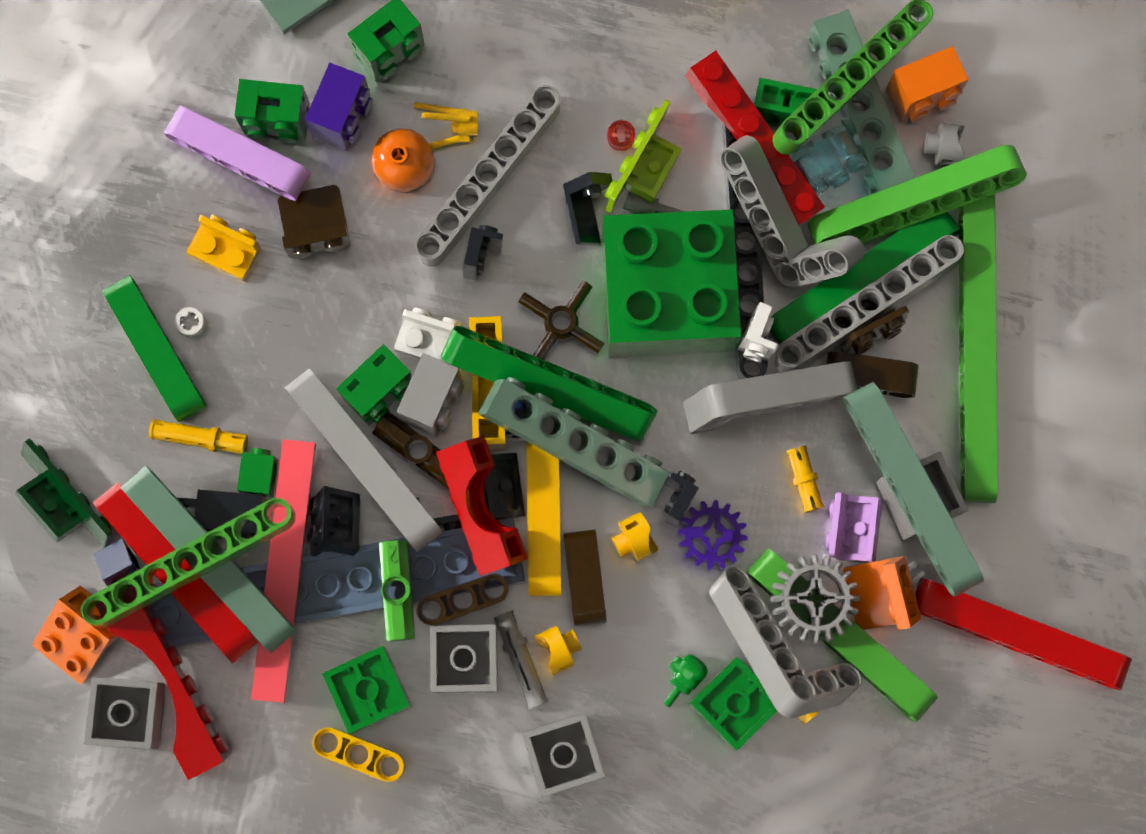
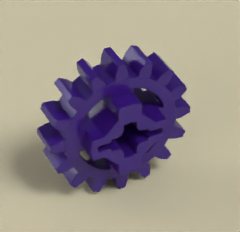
M714 500L711 507H707L705 501H701L700 511L691 507L688 510L691 518L682 517L681 522L686 526V529H678L677 534L684 536L685 540L681 541L678 546L679 548H688L689 551L684 557L689 559L694 556L696 558L695 567L705 562L707 571H711L714 563H717L718 567L722 570L725 568L726 559L732 564L737 561L733 554L734 552L743 554L745 551L739 543L748 540V536L740 532L747 525L746 523L737 522L741 514L739 511L734 514L729 513L731 504L727 503L721 509L719 508L718 500ZM708 515L707 523L702 527H692L696 520ZM721 517L730 523L733 530L724 527L720 522ZM714 521L715 533L721 535V538L716 539L711 550L710 539L704 536V533H708ZM692 540L699 541L705 549L704 554L695 548ZM722 544H732L725 554L717 556L718 548Z

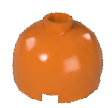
M398 128L386 132L378 139L373 147L371 163L374 174L384 186L396 192L407 193L428 182L434 172L435 157L432 147L424 136L411 129Z

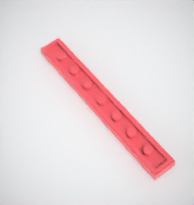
M283 439L276 498L286 500L294 508L296 520L291 528L270 540L264 594L294 627L316 443ZM279 506L274 509V523H280L285 520L287 516L285 507ZM294 633L273 653H270L258 641L251 700L285 703Z

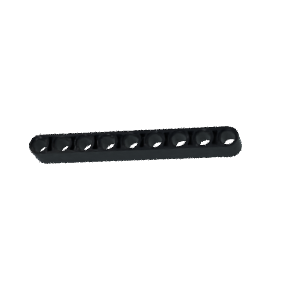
M723 124L724 150L737 140ZM725 173L727 210L733 209L741 327V338L735 350L736 372L739 379L763 376L768 368V361L763 359L761 362L749 360L743 356V351L738 350L742 333L745 331L752 312H745L741 308L740 302L746 299L751 300L756 304V307L760 302L764 303L761 245L749 220L740 219L736 216L735 210L742 208ZM741 238H747L751 241L753 248L742 250L738 247L736 241ZM741 269H749L754 273L755 279L744 281L739 277L738 272ZM750 361L757 363L760 367V373L754 376L747 374L744 370V364Z

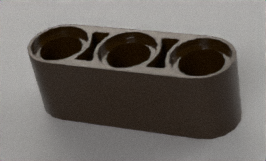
M839 351L827 353L826 365L846 361L851 362L858 389L874 382L882 395L899 398L915 397L919 370L918 364Z
M596 530L563 533L574 626L607 623Z
M493 573L430 594L418 603L416 609L417 616L421 622L431 626L495 605L503 601L508 595V582L502 575ZM491 579L499 580L504 587L503 593L495 598L488 596L484 588L487 581ZM466 590L472 595V604L469 607L459 608L456 606L454 595L457 591ZM435 601L440 605L441 614L438 618L429 619L424 615L423 606L426 602Z

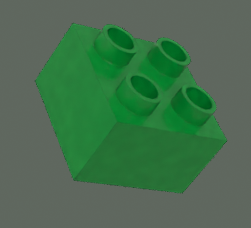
M733 209L603 215L602 250L608 358L735 352L741 338Z

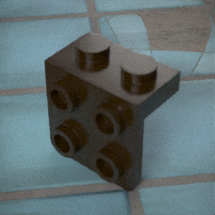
M337 185L301 191L296 201L282 195L278 198L284 231L282 240L289 258H305L320 251H339L344 246L351 245L341 192Z
M871 300L861 304L868 311L877 309L876 304ZM903 306L898 310L893 309L880 319L853 332L848 340L840 344L843 351L847 353L856 352V354L861 355L874 347L873 342L881 338L887 341L902 332L900 328L906 323L905 320L910 312L907 306ZM838 317L834 320L840 328L851 326L847 318Z

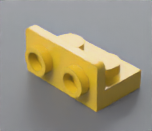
M200 215L198 219L200 227L186 253L245 282L261 251L260 245L255 241L256 236L242 228H239L238 232L228 228V223L215 215H211L210 219Z

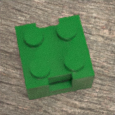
M401 0L389 1L347 33L353 55L375 82L382 78H390L398 70L397 64L405 58L409 61L413 60L422 52V47L425 46L421 24Z
M239 79L234 116L243 133L248 138L265 140L266 135L279 136L278 140L284 143H297V140L306 141L308 126L305 122V117L311 105L303 85Z
M382 344L336 390L353 411L370 426L373 422L377 424L388 411L390 412L388 408L396 400L401 402L412 374Z
M383 645L322 673L348 734H355L391 715L394 716L412 707L390 655Z
M738 657L733 658L688 703L702 719H705L716 730L719 737L733 751H738L777 712L757 676Z

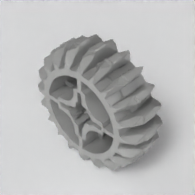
M812 554L810 565H808L804 556H800L798 558L800 568H797L794 563L789 562L786 566L791 574L788 575L783 571L777 574L779 579L784 581V584L773 583L772 589L781 592V595L770 597L771 602L781 603V607L772 611L773 615L784 613L786 618L780 620L779 626L783 627L790 622L793 626L789 629L788 635L793 636L798 629L801 630V642L807 640L809 633H812L814 644L820 642V633H823L824 639L827 642L832 641V629L837 635L842 636L844 629L840 623L848 627L853 625L852 619L846 616L847 613L857 615L859 609L850 606V602L860 601V596L850 595L849 592L858 587L857 582L847 585L845 580L851 577V571L840 575L838 571L843 565L840 561L833 568H830V556H825L822 564H819L818 555ZM804 573H809L810 580L808 581L807 590L803 593L789 594L794 580ZM820 573L834 581L840 594L828 592L824 589ZM815 589L817 596L830 599L818 603L819 608L816 609L812 601L799 598L810 596L813 594L811 590ZM790 604L805 607L808 611L809 619H811V625L797 618ZM841 604L837 616L829 624L821 626L824 607L826 605Z

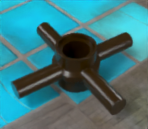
M582 280L565 306H556L552 309L526 292L522 294L518 303L543 318L547 332L533 353V356L545 360L557 340H566L571 337L599 354L605 343L580 328L576 314L593 288L592 285ZM564 316L569 319L570 325L566 329L559 330L553 326L552 322L555 318Z

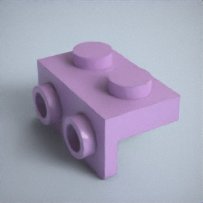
M843 492L835 493V500H832L829 510L830 518L832 519L831 532H828L826 537V549L829 551L830 557L853 562L868 563L876 561L882 509L881 498L846 495Z

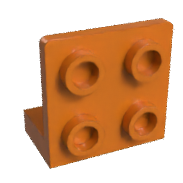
M906 556L847 566L843 569V573L847 571L852 573L851 577L845 580L847 585L853 582L858 584L856 589L849 592L850 595L860 596V601L851 602V605L859 609L858 614L854 615L856 624L863 630L897 624L898 630L911 628L921 619Z
M78 586L57 601L33 642L34 648L79 684L87 680L107 646L120 638L111 634L107 627L91 625L84 620L81 614V607L83 602L92 594L82 586ZM95 605L93 615L96 620H100L102 616Z

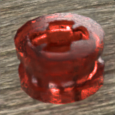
M626 120L613 122L607 132V141L610 147L616 151H626L632 147L635 140L633 125ZM618 129H624V134L630 135V138L625 137V142H619L618 137H613L612 134H617Z

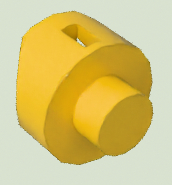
M641 512L618 522L621 534L611 539L621 558L632 552L635 559L640 561L657 552L658 547L650 536L651 528Z
M557 625L534 636L539 646L551 652L548 667L553 676L575 665L571 655L582 650V647L573 629L561 635Z

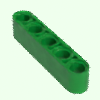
M128 275L102 290L108 304L178 423L207 407L132 276Z

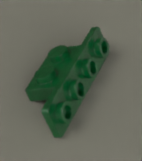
M30 438L24 441L21 455L38 476L17 489L15 496L56 543L83 525L102 548L107 546L112 536L109 522L92 510L88 498L71 486L67 474L60 468L56 469L49 461V456L41 445H35Z

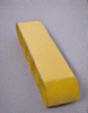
M526 441L529 596H561L559 459Z

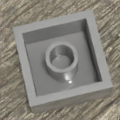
M423 353L396 411L400 420L435 437L439 430L445 431L452 415L449 413V407L452 401L458 402L465 386L462 384L463 379L461 378L459 368Z
M941 451L919 460L951 518L967 512L968 508ZM881 477L876 484L902 539L906 540L915 536L916 533L885 477Z
M496 624L430 626L431 693L498 692Z
M91 677L84 744L158 749L165 683Z
M585 713L522 733L541 798L605 777Z

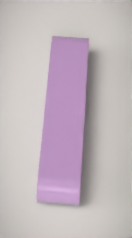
M179 106L164 132V135L175 143L293 201L298 199L311 176V172L301 164L182 106Z

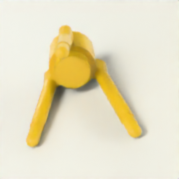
M415 102L413 105L417 109L438 112H424L422 117L424 119L452 121V133H458V136L429 143L432 150L459 142H469V135L478 134L477 111Z

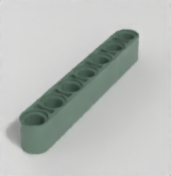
M871 382L843 397L844 404L949 593L955 597L983 582L984 578L978 564L877 385Z
M145 465L121 487L125 494L176 550L208 533L148 466ZM214 541L212 545L214 555L223 554L225 550ZM195 554L187 555L184 559L194 569L197 565V557ZM234 560L201 576L270 653H273L296 632L293 625Z

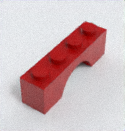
M485 436L469 439L436 452L440 462V469L445 476L451 500L456 507L462 531L466 535L472 552L473 562L478 569L479 575L482 576L527 560L528 557L518 529L501 524L492 516L486 505L484 497L485 481L488 474L495 467Z

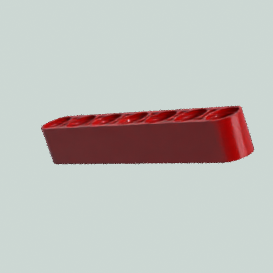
M118 482L92 502L146 566L176 550L125 494ZM184 559L182 563L183 569L185 571L193 570ZM165 570L157 571L154 575L164 585L167 581V573ZM201 577L171 592L172 596L232 664L258 643L245 625Z
M920 578L915 591L920 615L1103 686L1122 690L1132 661L1130 657L968 594L961 593L954 597L949 593L945 585Z

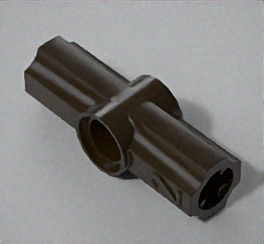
M388 411L377 423L372 434L407 459L411 465L419 468L449 490L445 476L440 469V462L436 453L441 449L431 443L427 437L420 435ZM418 443L428 447L426 456L421 459H415L410 455L412 447Z

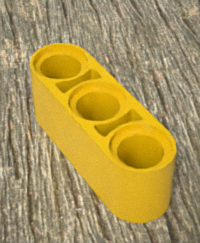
M323 728L313 738L314 750L320 756L382 781L391 782L398 780L406 771L405 759L399 753L339 729ZM327 733L334 734L338 741L336 749L332 752L325 751L321 745V740ZM357 745H363L368 750V759L363 764H357L351 756L352 750ZM387 757H393L399 763V770L394 776H387L382 771V763Z

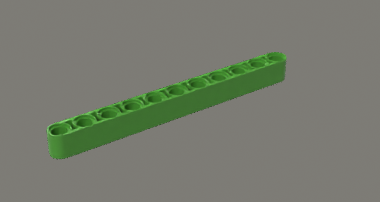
M994 194L958 208V226L961 228L958 239L961 240L964 246V252L959 261L960 493L965 503H996L998 497L996 229Z

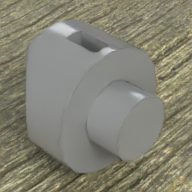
M940 123L937 133H926L924 153L934 154L935 165L948 166L964 159L965 153L959 143L964 125Z

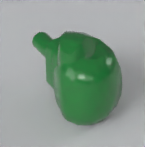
M688 654L682 658L676 656L670 664V671L674 675L670 683L675 688L664 701V704L669 708L681 692L689 695L691 690H694L707 675V666L694 655Z

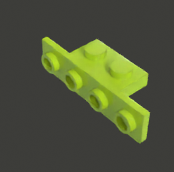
M665 99L660 109L657 107L653 108L646 122L650 125L646 133L640 131L633 144V148L637 150L633 157L629 155L625 157L619 169V172L622 173L618 182L612 180L604 197L609 199L605 211L612 212L624 189L651 203L655 200L682 148L655 135L667 114L670 101Z

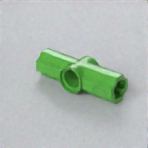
M393 540L380 542L381 593L384 604L386 641L415 639L412 603L413 589L410 578L408 541ZM401 582L406 588L404 596L398 600L391 599L388 593L389 587L393 583Z

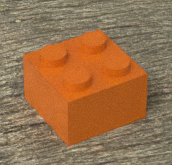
M951 46L895 69L885 90L900 122L908 119L911 122H916L929 114L928 111L938 107L939 110H945L957 103L956 99L963 93L962 90L969 78L954 47Z

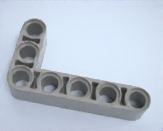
M748 135L742 136L722 151L720 155L721 165L777 280L783 286L795 288L842 276L862 260L865 254L864 246L859 239L851 235L808 246L769 162L755 138Z
M850 361L713 384L703 388L684 401L683 406L690 434H699L715 430L737 417L843 399V397L858 390L852 364Z
M737 566L728 567L710 587L709 594L774 707L782 716L796 718L841 705L861 686L862 676L860 672L849 663H840L806 672L749 575L742 568Z

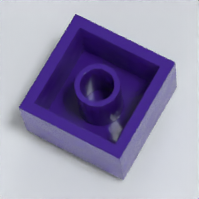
M329 62L305 117V122L313 139L344 151L348 150L350 143H356L361 130V126H358L362 115H368L373 102V98H370V88H368L364 75Z

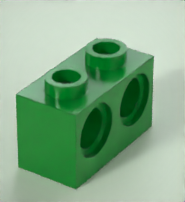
M759 78L754 105L768 125L780 127L785 119L817 89ZM807 111L809 117L816 120V116L812 112Z

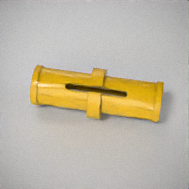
M805 445L798 447L801 460L798 459L796 448L788 450L787 454L789 455L795 475L793 479L794 486H798L804 513L813 511L810 498L813 499L815 510L824 508V504L822 503L816 480L819 478L817 472L813 473L807 446Z

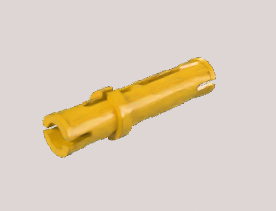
M152 419L149 427V439L207 448L209 452L214 453L219 450L242 455V452H246L245 450H247L248 435L221 431L220 427L213 426L211 429L157 419Z

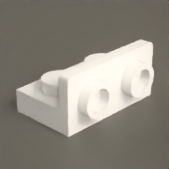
M762 302L752 312L738 346V350L744 352L743 356L755 362H761L762 359L768 361L778 348L777 343L764 338L768 335L774 318L769 316L772 306Z
M413 308V311L404 310L402 315L403 322L394 351L418 359L425 353L444 361L441 358V353L454 326H461L462 323L444 317L443 321L431 318L430 312L419 308Z

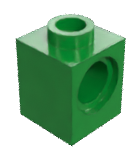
M252 448L251 453L242 452L237 491L239 493L258 494L269 498L274 497L279 460L271 455L270 450Z

